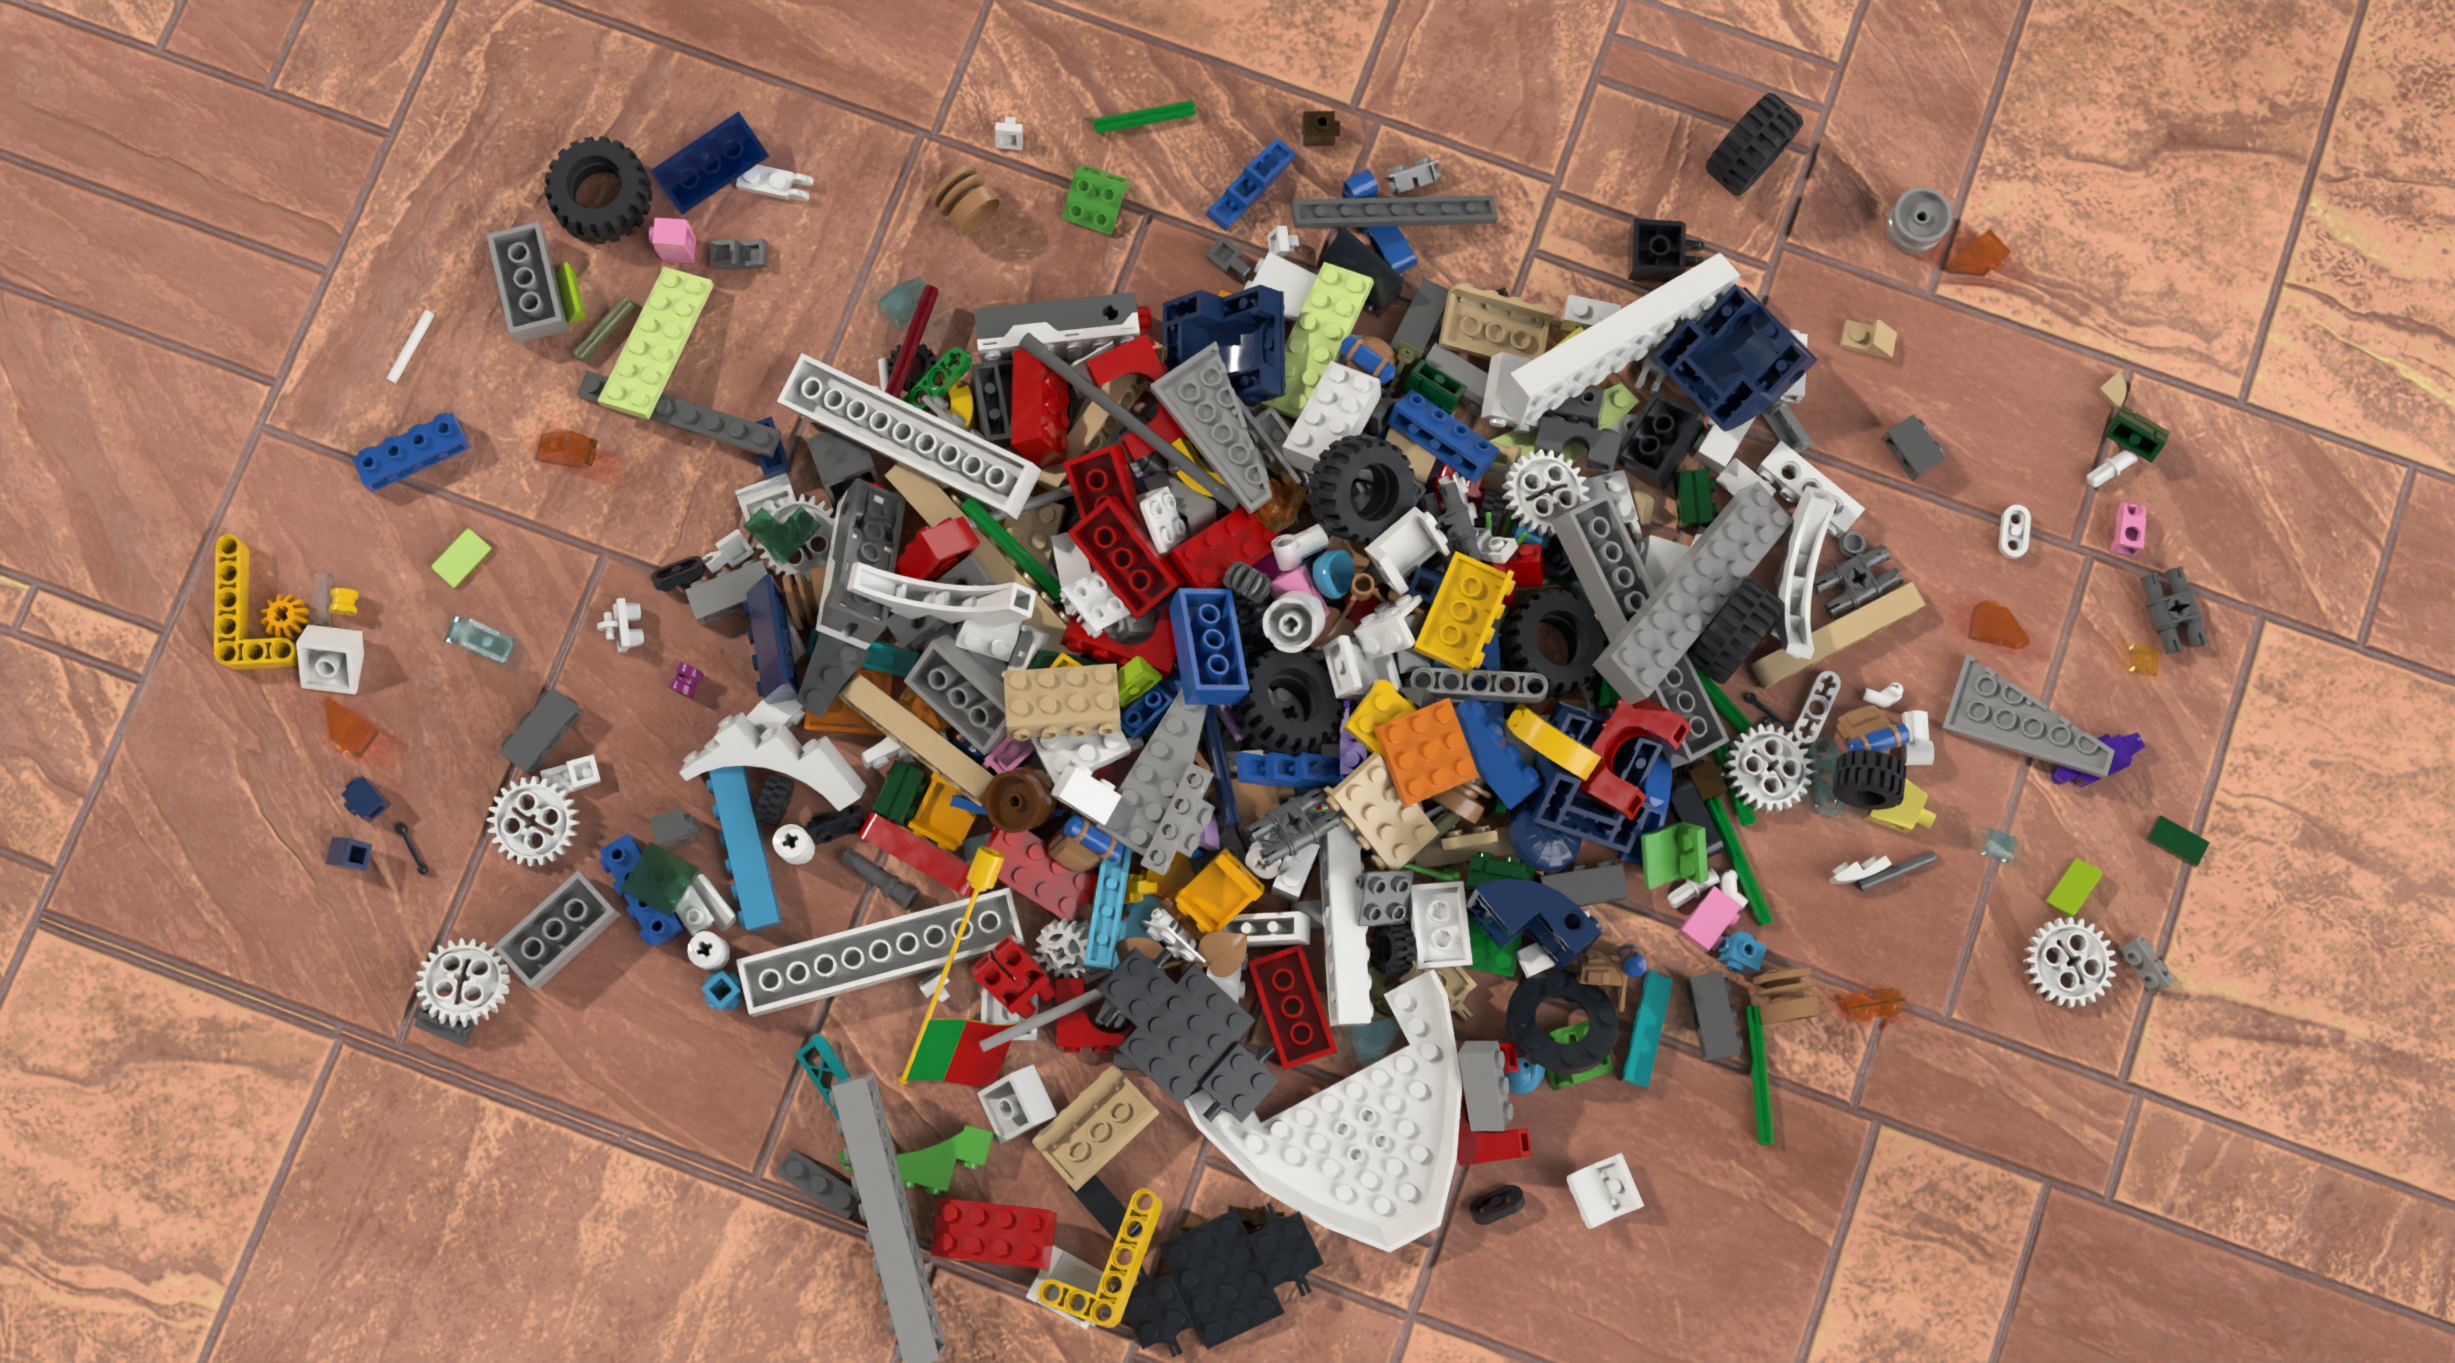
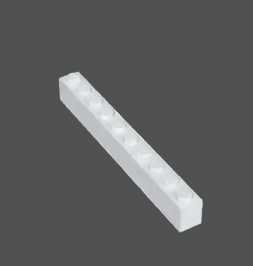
M1321 744L1313 754L1340 758V744ZM1334 811L1336 815L1333 816V819L1338 817L1340 826L1320 836L1321 838L1318 842V845H1320L1319 863L1329 1026H1359L1371 1023L1373 1016V1004L1369 999L1372 980L1367 968L1370 950L1366 945L1365 936L1368 926H1358L1363 890L1355 885V878L1364 873V864L1360 858L1362 846L1356 840L1359 836L1355 830L1350 831L1341 821V818L1344 817L1340 811Z

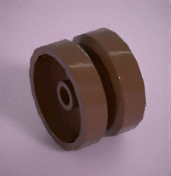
M1031 766L1002 772L994 777L986 787L984 795L985 811L990 821L1002 831L1020 833L1036 828L1049 821L1055 812L1057 799L1050 795L1054 784L1050 777L1042 770Z

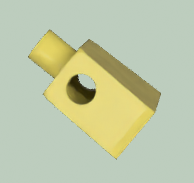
M1906 779L1904 798L1900 805L1883 810H1867L1864 820L1907 833L1914 828L1916 823L1929 829L1936 818V814L1923 808L1928 798L1927 793Z

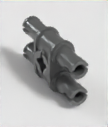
M1456 482L1445 484L1439 488L1447 508L1446 513L1443 515L1435 493L1423 495L1419 499L1424 513L1428 511L1437 521L1436 530L1439 529L1448 540L1446 546L1450 551L1449 555L1445 556L1440 551L1435 552L1439 554L1445 573L1455 553L1454 547L1457 543L1460 544L1464 555L1477 561L1483 560L1475 539L1477 530L1473 528L1468 514L1469 508L1466 504H1463Z
M1883 544L1865 554L1856 553L1854 557L1840 564H1833L1830 571L1814 578L1813 588L1817 586V589L1814 590L1817 595L1836 585L1841 586L1844 594L1824 603L1825 611L1831 609L1827 613L1830 618H1834L1850 608L1857 610L1861 605L1875 598H1881L1884 594L1883 592L1904 582L1902 574L1897 576L1900 573L1897 568H1893L1891 571L1878 577H1874L1870 571V568L1890 560L1889 552L1883 553L1887 549ZM1853 578H1854L1855 580L1860 579V580L1862 581V583H1861V584H1859V583H1855V584H1854V583L1852 582V580H1853Z
M2183 566L2165 571L2173 592L2171 596L2164 595L2158 573L2148 574L2140 578L2148 599L2145 606L2149 608L2155 626L2153 629L2156 633L2159 632L2166 655L2184 650L2175 628L2179 624L2185 627L2191 648L2209 643L2201 623L2203 613L2199 611L2194 597L2195 591L2188 586ZM2169 609H2177V610H2178V609H2181V611H2179L2178 613H2177V612H2172V611L2168 612L2167 610H2169Z
M1315 787L1299 798L1290 797L1286 803L1279 807L1267 810L1264 818L1245 827L1246 835H1252L1249 838L1252 843L1257 842V840L1271 832H1275L1280 838L1278 842L1260 850V856L1262 860L1267 859L1264 863L1268 867L1287 855H1297L1298 851L1312 843H1318L1321 838L1320 836L1340 826L1339 818L1333 819V816L1336 814L1332 810L1313 822L1305 815L1306 812L1325 803L1323 794L1318 796V793L1321 792L1319 788ZM1288 824H1290L1291 826L1297 825V830L1294 827L1289 829L1287 827Z

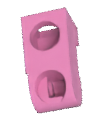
M2121 502L2116 515L2115 537L2110 553L2135 557L2144 548L2145 506Z

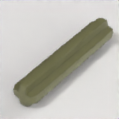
M622 297L573 350L574 356L581 362H585L635 308L634 303L629 298Z

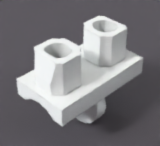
M625 598L616 599V604H613L614 621L612 620L611 612L603 613L604 622L597 624V631L606 632V640H614L615 631L618 653H625L629 647L640 646L644 642L642 629H628V621L640 620L641 610L640 604L625 603Z

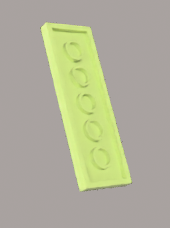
M1326 262L1323 263L1285 344V396L1259 403L1260 406L1267 409L1273 406L1278 413L1295 419L1299 418L1330 361L1337 363L1341 355L1339 353L1341 342L1350 335L1374 284L1373 278Z
M667 267L662 268L598 398L600 406L647 420L650 419L714 286L712 280Z

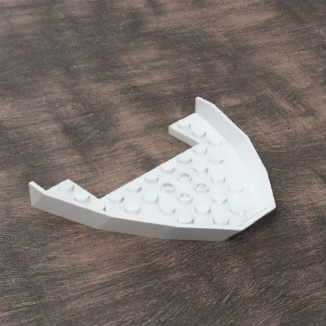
M1434 968L1384 994L1410 1045L1263 1122H1260L1255 1110L1251 1112L1243 1123H1240L1233 1115L1223 1110L1220 1111L1212 1122L1208 1121L1202 1114L1213 1104V1101L1204 1089L1183 1101L1196 1127L1260 1190L1294 1210H1300L1301 1214L1325 1228L1389 1253L1440 1227L1457 1159L1462 1079L1448 995Z

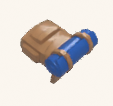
M1351 335L1341 342L1339 353L1348 360L1347 367L1378 378L1382 384L1394 378L1395 371L1399 365V359L1392 347L1386 342L1370 336L1357 340Z
M1875 705L1850 711L1839 717L1837 721V733L1842 742L1847 746L1848 752L1870 750L1889 754L1891 748H1899L1910 741V732L1904 723L1890 724L1889 719H1887L1882 710H1879Z
M1075 815L1067 821L1064 828L1059 829L1050 839L1048 854L1062 866L1083 874L1085 871L1092 869L1100 859L1108 860L1111 863L1116 862L1122 855L1124 845L1117 841L1115 837L1108 836L1105 832L1098 829L1085 816L1081 815L1078 817Z
M1631 940L1621 944L1615 955H1603L1600 951L1585 952V955L1578 956L1576 978L1581 984L1618 986L1616 1006L1619 1012H1624L1628 976L1638 977L1645 973L1647 968L1646 958L1642 954L1637 942Z

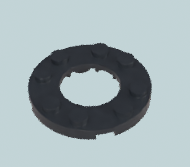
M1549 970L1526 978L1513 991L1506 1009V1029L1516 1050L1535 1066L1539 1064L1551 1069L1552 1073L1580 1074L1597 1067L1611 1052L1618 1034L1617 1014L1606 993L1598 985L1579 983L1576 973L1569 971ZM1561 997L1568 1002L1580 1005V1008L1587 1014L1589 1029L1585 1037L1576 1043L1562 1044L1544 1036L1538 1028L1535 1019L1536 1010L1542 1002L1550 998L1556 999Z

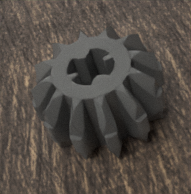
M1241 561L1233 562L1223 579V583L1227 588L1232 589L1234 593L1256 604L1262 603L1264 598L1268 596L1272 586V582L1267 576Z

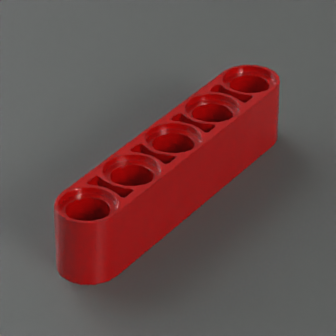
M872 811L870 812L857 836L968 898L971 896L974 888L970 886L971 882L967 880L971 866Z

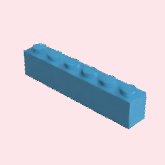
M745 765L729 766L710 770V778H706L709 793L714 794L716 804L712 805L715 819L716 821H721L723 829L719 831L722 847H727L729 857L725 858L728 873H733L735 884L731 885L735 901H740L741 911L737 912L741 927H746V930L750 933L783 925L759 821L755 819L756 810Z

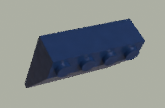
M768 574L761 578L746 593L747 602H743L746 618L751 620L752 628H748L749 642L751 645L755 644L756 654L752 655L754 670L759 671L760 681L756 682L759 698L763 697V700L769 705L796 700L799 694V687L783 592L772 575Z

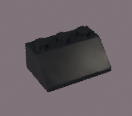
M1343 227L1322 256L1320 268L1326 262L1373 278L1374 284L1362 309L1369 315L1374 314L1377 318H1380L1400 297L1404 278L1349 230Z
M1654 392L1622 440L1617 462L1641 482L1664 492L1705 428L1701 412Z

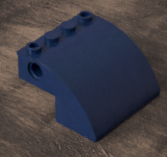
M1260 284L1225 297L1200 289L1164 302L1163 346L1167 348V357L1164 364L1168 371H1172L1216 341L1231 387L1245 406L1285 396L1284 292Z
M1736 284L1728 290L1700 321L1688 318L1652 356V359L1724 432L1743 425L1767 409L1785 394L1818 360L1746 287L1743 288Z
M1558 699L1548 722L1589 747L1597 740L1602 732L1604 723L1610 717ZM1636 736L1628 739L1617 749L1614 755L1613 771L1615 776L1642 790L1663 745L1658 740L1649 736ZM1536 750L1532 767L1539 774V779L1543 784L1529 795L1530 814L1533 822L1629 853L1652 807L1651 802L1646 798L1631 821L1578 792L1577 789L1581 779Z
M1504 879L1480 884L1474 890L1466 905L1467 912L1500 951L1523 932L1527 931L1560 971L1582 953L1587 952L1602 934L1600 923L1593 916L1588 917L1575 902L1547 885L1530 880Z

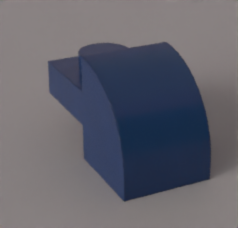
M772 416L755 422L777 429ZM781 438L772 458L757 454L766 480L792 471Z

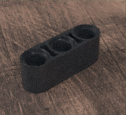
M1688 779L1671 787L1668 806L1676 822H1685L1705 827L1707 859L1723 852V842L1694 783Z
M1093 1175L1078 1191H1075L1068 1185L1067 1187L1116 1241L1127 1211L1125 1207L1096 1175ZM1140 1224L1134 1225L1131 1229L1133 1238L1142 1231Z

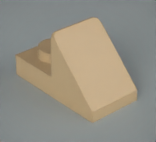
M1878 319L1873 325L1846 320L1843 325L1839 348L1892 359L1897 332Z

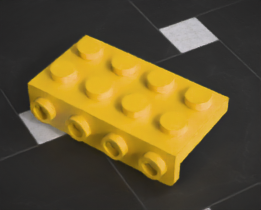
M1455 551L1413 650L1468 675L1474 667L1479 669L1485 653L1481 652L1484 643H1490L1496 630L1491 627L1494 619L1500 620L1506 605L1502 604L1504 595L1510 596L1516 581L1512 580L1514 571L1508 570L1506 574Z
M1380 679L1370 684V691L1342 728L1372 754L1374 752L1378 753L1385 761L1373 727L1413 712L1417 709V706L1411 700L1400 696L1392 683Z

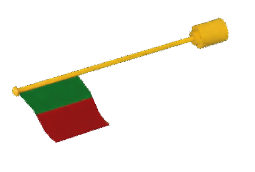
M986 846L978 847L967 875V880L971 882L970 886L974 888V891L902 1077L898 1078L902 1085L908 1084L909 1080H939L969 1086H988L996 1082L1012 1040L983 1052L979 1042L1018 1023L993 1024L962 1018H931L980 891H986L987 888L992 889L1005 859L1003 853Z

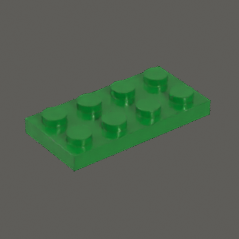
M1527 868L1525 880L1533 881L1535 869ZM1469 914L1468 927L1473 965L1461 967L1514 978L1517 963L1515 953L1519 951L1522 934L1500 951Z

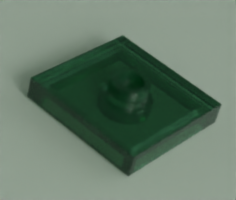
M649 842L622 886L621 892L671 918L698 874L699 868Z

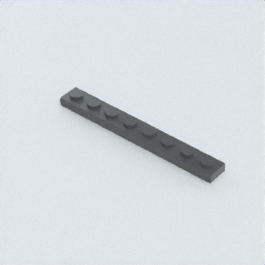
M1493 195L1295 199L1290 203L1294 229L1495 224L1498 220Z
M586 371L577 396L599 404L598 398L609 377ZM661 394L649 419L770 458L773 457L782 435L778 429L665 394Z

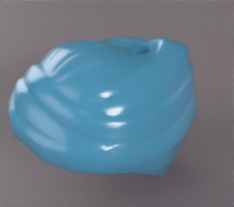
M1331 550L1324 552L1313 562V581L1318 591L1324 596L1331 599H1339L1350 590L1355 567L1351 555L1345 550Z
M1517 1051L1519 1071L1504 1073V1077L1508 1078L1509 1092L1516 1095H1526L1539 1086L1546 1068L1539 1064H1536V1066L1531 1064Z

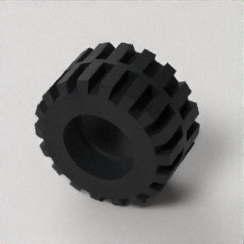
M1859 750L1844 753L1836 759L1833 795L1839 801L1856 808L1868 810L1894 808L1900 805L1904 798L1907 767L1903 761L1882 752Z

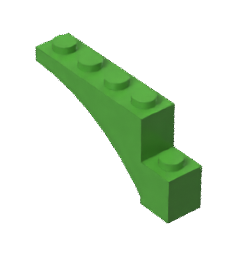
M965 1125L964 1131L944 1142L919 1151L896 1155L903 1185L909 1188H914L915 1183L926 1186L924 1192L941 1196L942 1191L949 1192L958 1159L962 1160L961 1166L977 1170L979 1165L986 1166L995 1133ZM840 1151L837 1162L844 1163V1170L854 1172L852 1164L848 1165L846 1162L844 1151Z

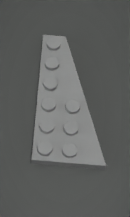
M1215 341L1152 383L1150 390L1246 511L1251 514L1270 501L1272 493L1262 465H1260L1254 443L1250 439L1247 424L1235 391L1231 387L1225 364L1222 362L1219 348Z
M1966 654L1943 724V731L2100 778H2107L2115 752L2113 749L2089 733L2083 732L2071 724L2068 719L2062 715L2059 716L2050 710L2047 705L2014 683H2009L1997 675L1996 671L1976 661L1970 654Z
M1180 689L1117 791L1121 798L1105 825L1097 824L1096 827L1115 837L1118 841L1142 856L1145 855L1190 763L1194 764L1208 705H1185L1183 689Z

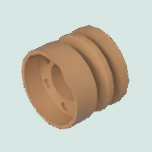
M970 164L961 166L947 175L937 185L930 198L931 203L936 208H939V212L942 215H949V224L960 236L970 235L983 227L997 213L1002 204L1001 197L990 185H984L983 176L979 175L976 168Z
M827 564L811 568L810 582L805 581L801 572H796L798 585L795 586L790 574L783 576L784 602L788 615L794 622L797 631L805 629L803 617L806 616L810 627H816L815 614L819 613Z
M1478 772L1479 777L1430 798L1476 824L1485 808L1475 799L1478 795L1491 799L1492 794L1482 789L1484 784L1488 783Z
M1795 966L1767 971L1753 978L1754 985L1767 984L1768 988L1755 992L1756 996L1770 998V1003L1758 1007L1762 1025L1791 1022L1821 1015L1818 998L1804 996L1803 994L1804 990L1815 986L1814 982L1801 983L1800 979L1813 975L1811 968H1798Z

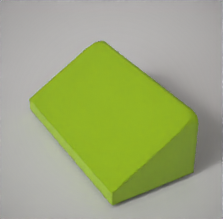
M565 262L556 273L567 324L586 320V314L575 271L570 263Z
M467 528L431 565V568L455 589L486 557L492 548L470 528Z
M1140 656L1134 657L1117 671L1119 707L1124 709L1162 679V675Z
M2075 858L2045 902L2066 918L2073 917L2097 884L2103 872Z

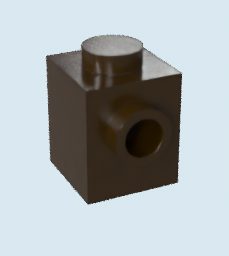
M1335 111L1303 112V146H1334L1335 136H1340V120H1335Z
M1704 759L1689 765L1690 771L1685 774L1686 780L1690 779L1694 783L1703 803L1728 790L1724 782L1726 780L1725 773L1720 765L1715 764L1714 760L1705 763Z

